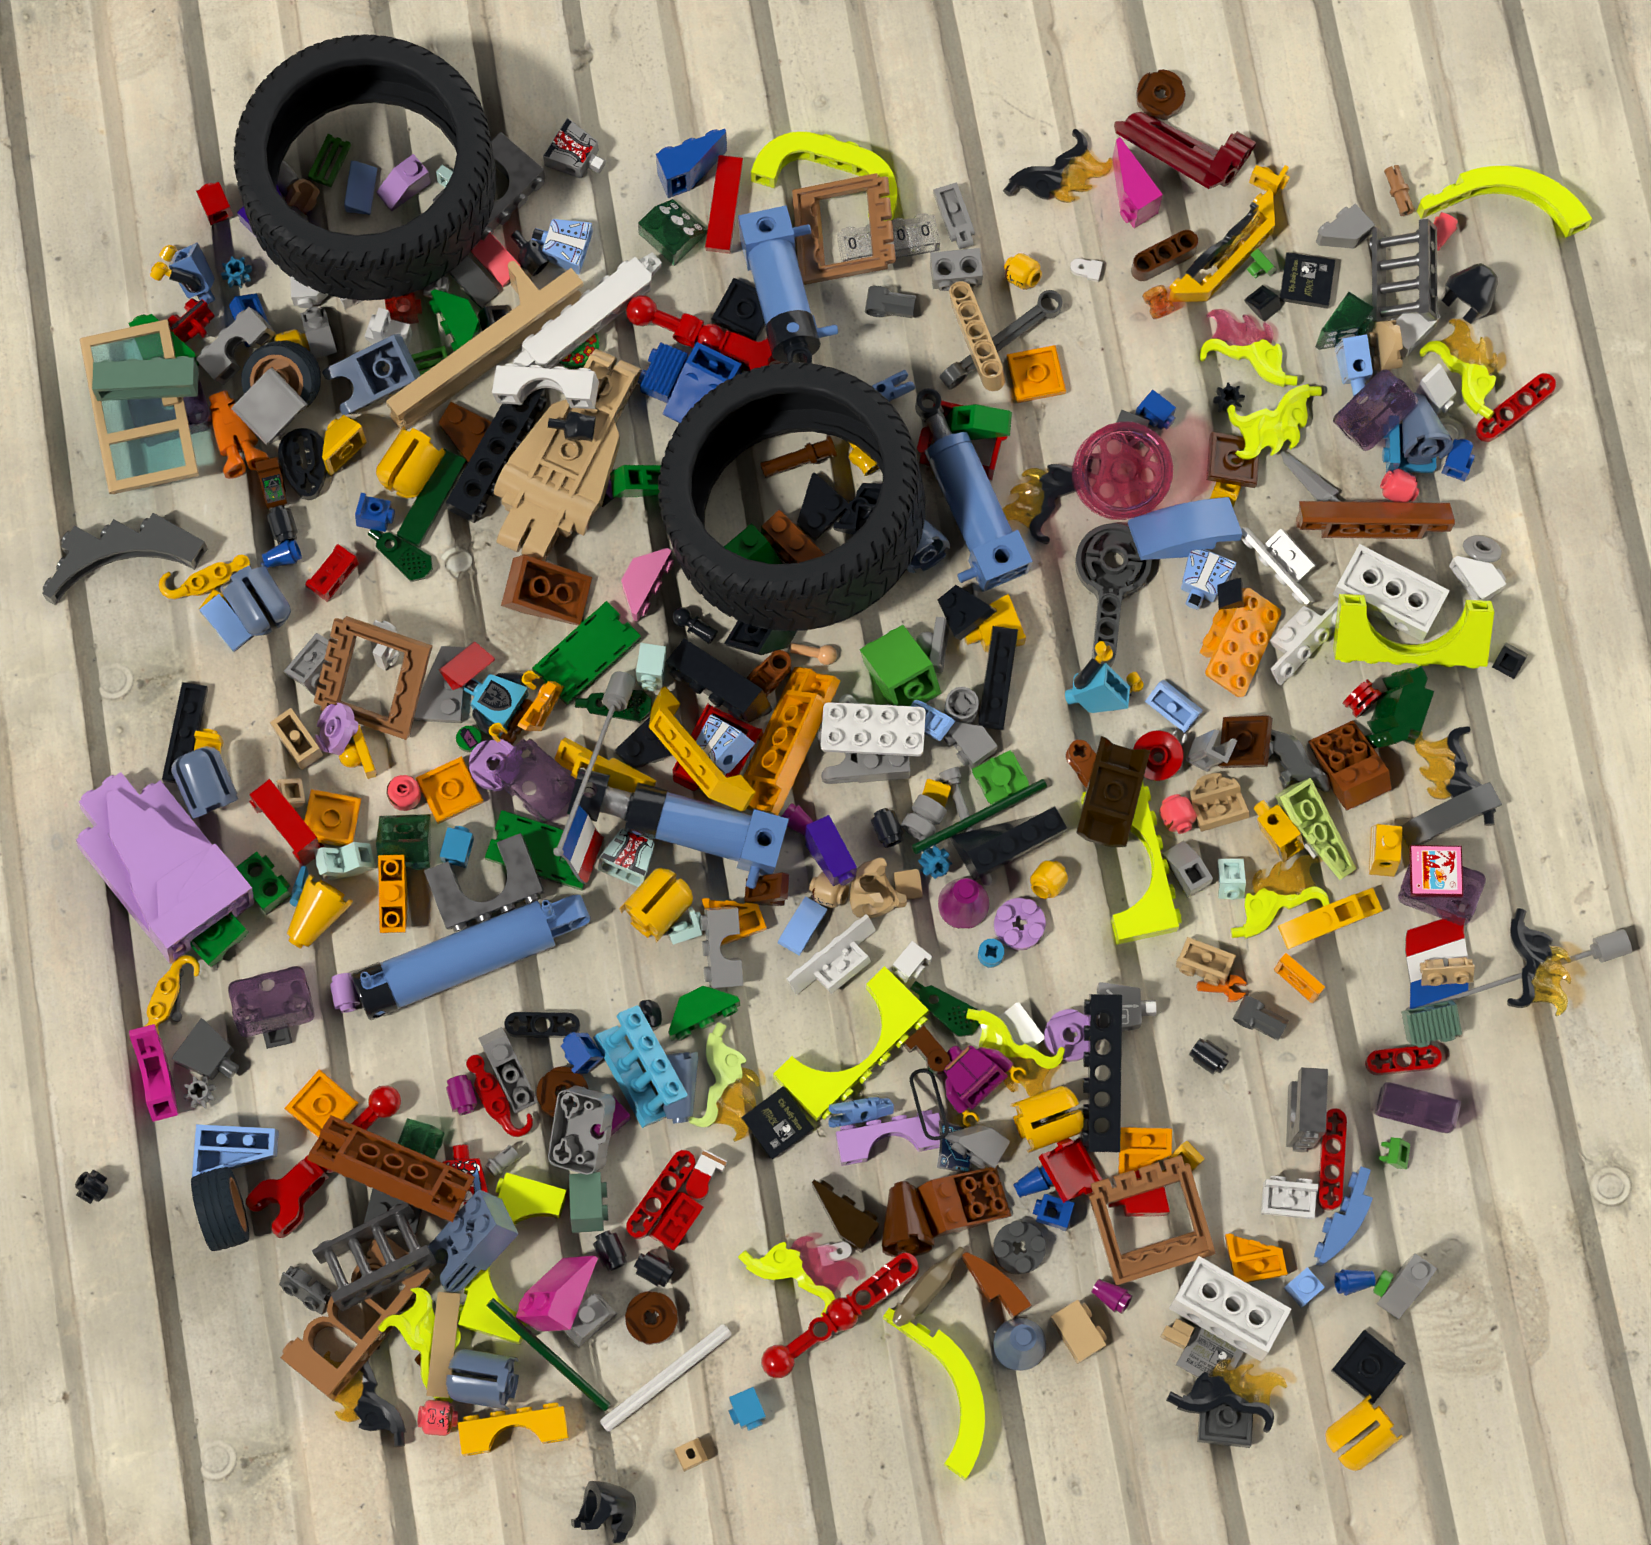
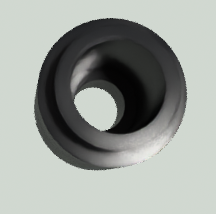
M283 505L270 509L271 513L267 515V520L273 539L277 540L278 545L286 540H297L296 534L298 530L291 509L285 508Z
M883 808L874 813L875 817L871 819L879 842L883 843L885 848L901 843L904 840L902 837L904 832L895 811Z
M1200 1038L1189 1053V1056L1194 1058L1193 1062L1212 1075L1216 1072L1221 1074L1229 1063V1060L1226 1059L1228 1053L1209 1040L1204 1041Z
M610 1230L595 1237L597 1241L593 1243V1246L602 1266L606 1267L608 1272L627 1264L625 1258L627 1254L617 1233L611 1234Z
M649 1251L646 1255L641 1253L634 1264V1267L637 1269L636 1275L657 1287L659 1285L665 1287L675 1271L674 1268L670 1267L669 1262Z

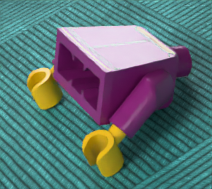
M970 1045L962 1051L959 1046H953L947 1052L951 1062L944 1069L947 1075L945 1080L946 1097L959 1114L962 1113L963 1124L966 1127H971L967 1121V1116L973 1115L977 1122L980 1121V1117L976 1112L969 1111L968 1107L973 1110L1008 1077L1007 1071L1011 1074V1080L1018 1084L1020 1082L1014 1078V1072L1021 1071L1025 1076L1026 1072L1023 1068H1015L1013 1062L996 1049L986 1047L975 1049Z

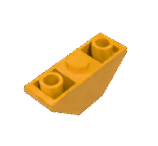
M378 855L380 933H406L408 893L405 855Z

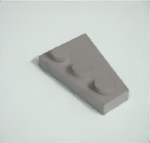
M441 646L420 693L413 721L461 723L464 685L452 690L438 669L466 647Z

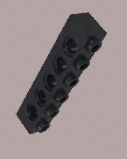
M544 388L538 389L526 397L522 405H527L529 408L525 412L516 410L519 406L518 404H502L446 501L449 511L475 523L478 517L481 518L487 509L486 502L489 496H494V488L503 467L523 441L522 438L525 433H529L534 427V417L537 412H542L547 403ZM507 426H515L517 428L513 433L504 431ZM495 447H503L505 449L501 454H494L492 452ZM483 468H491L493 470L489 475L480 474ZM472 489H479L481 491L475 497L468 495V492Z
M1089 994V999H1084V1015H1089V1025H1084V1041H1088V1052L1083 1053V1067H1088V1078H1083V1093L1088 1094V1103L1083 1104L1084 1120H1087V1130L1082 1132V1145L1087 1146L1088 1152H1120L1122 995ZM1100 1013H1106L1110 1019L1109 1024L1104 1028H1099L1096 1024V1017ZM1105 1039L1109 1043V1050L1104 1054L1097 1053L1095 1049L1097 1041ZM1101 1065L1106 1066L1109 1070V1075L1104 1080H1098L1095 1076L1096 1068ZM1099 1092H1106L1108 1094L1109 1100L1104 1106H1097L1095 1103V1096ZM1099 1118H1105L1108 1121V1128L1104 1132H1097L1094 1128L1095 1121Z

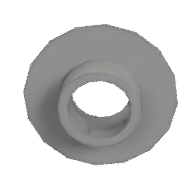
M1474 535L1468 537L1463 542L1464 551L1474 560L1495 562L1501 558L1502 551L1500 546L1490 538Z

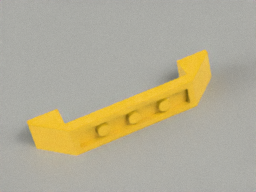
M1270 189L1264 195L1258 194L1252 201L1259 206L1257 213L1253 217L1259 223L1250 231L1249 234L1251 236L1246 241L1242 239L1233 249L1234 254L1230 258L1224 257L1217 265L1218 270L1213 275L1209 273L1200 284L1188 274L1182 279L1179 277L1175 279L1169 287L1171 291L1168 299L1171 302L1208 301L1244 264L1251 254L1272 235L1275 227L1273 192Z
M662 687L652 705L649 728L708 798L739 811H745L756 792L742 775L728 778L723 775L674 717L680 702L667 687Z

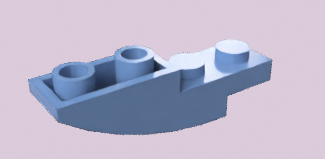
M1361 1166L1357 1173L1352 1172L1348 1182V1186L1352 1187L1349 1197L1344 1196L1340 1211L1344 1212L1343 1215L1335 1212L1331 1218H1326L1322 1228V1232L1326 1233L1323 1243L1318 1242L1314 1257L1318 1258L1317 1266L1321 1267L1331 1260L1346 1246L1361 1226L1373 1200L1372 1197L1363 1194L1371 1172L1370 1169Z

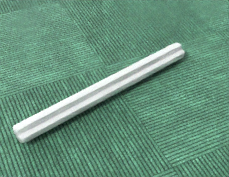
M724 1324L720 1325L603 1417L600 1423L607 1432L611 1431L731 1336L727 1326Z

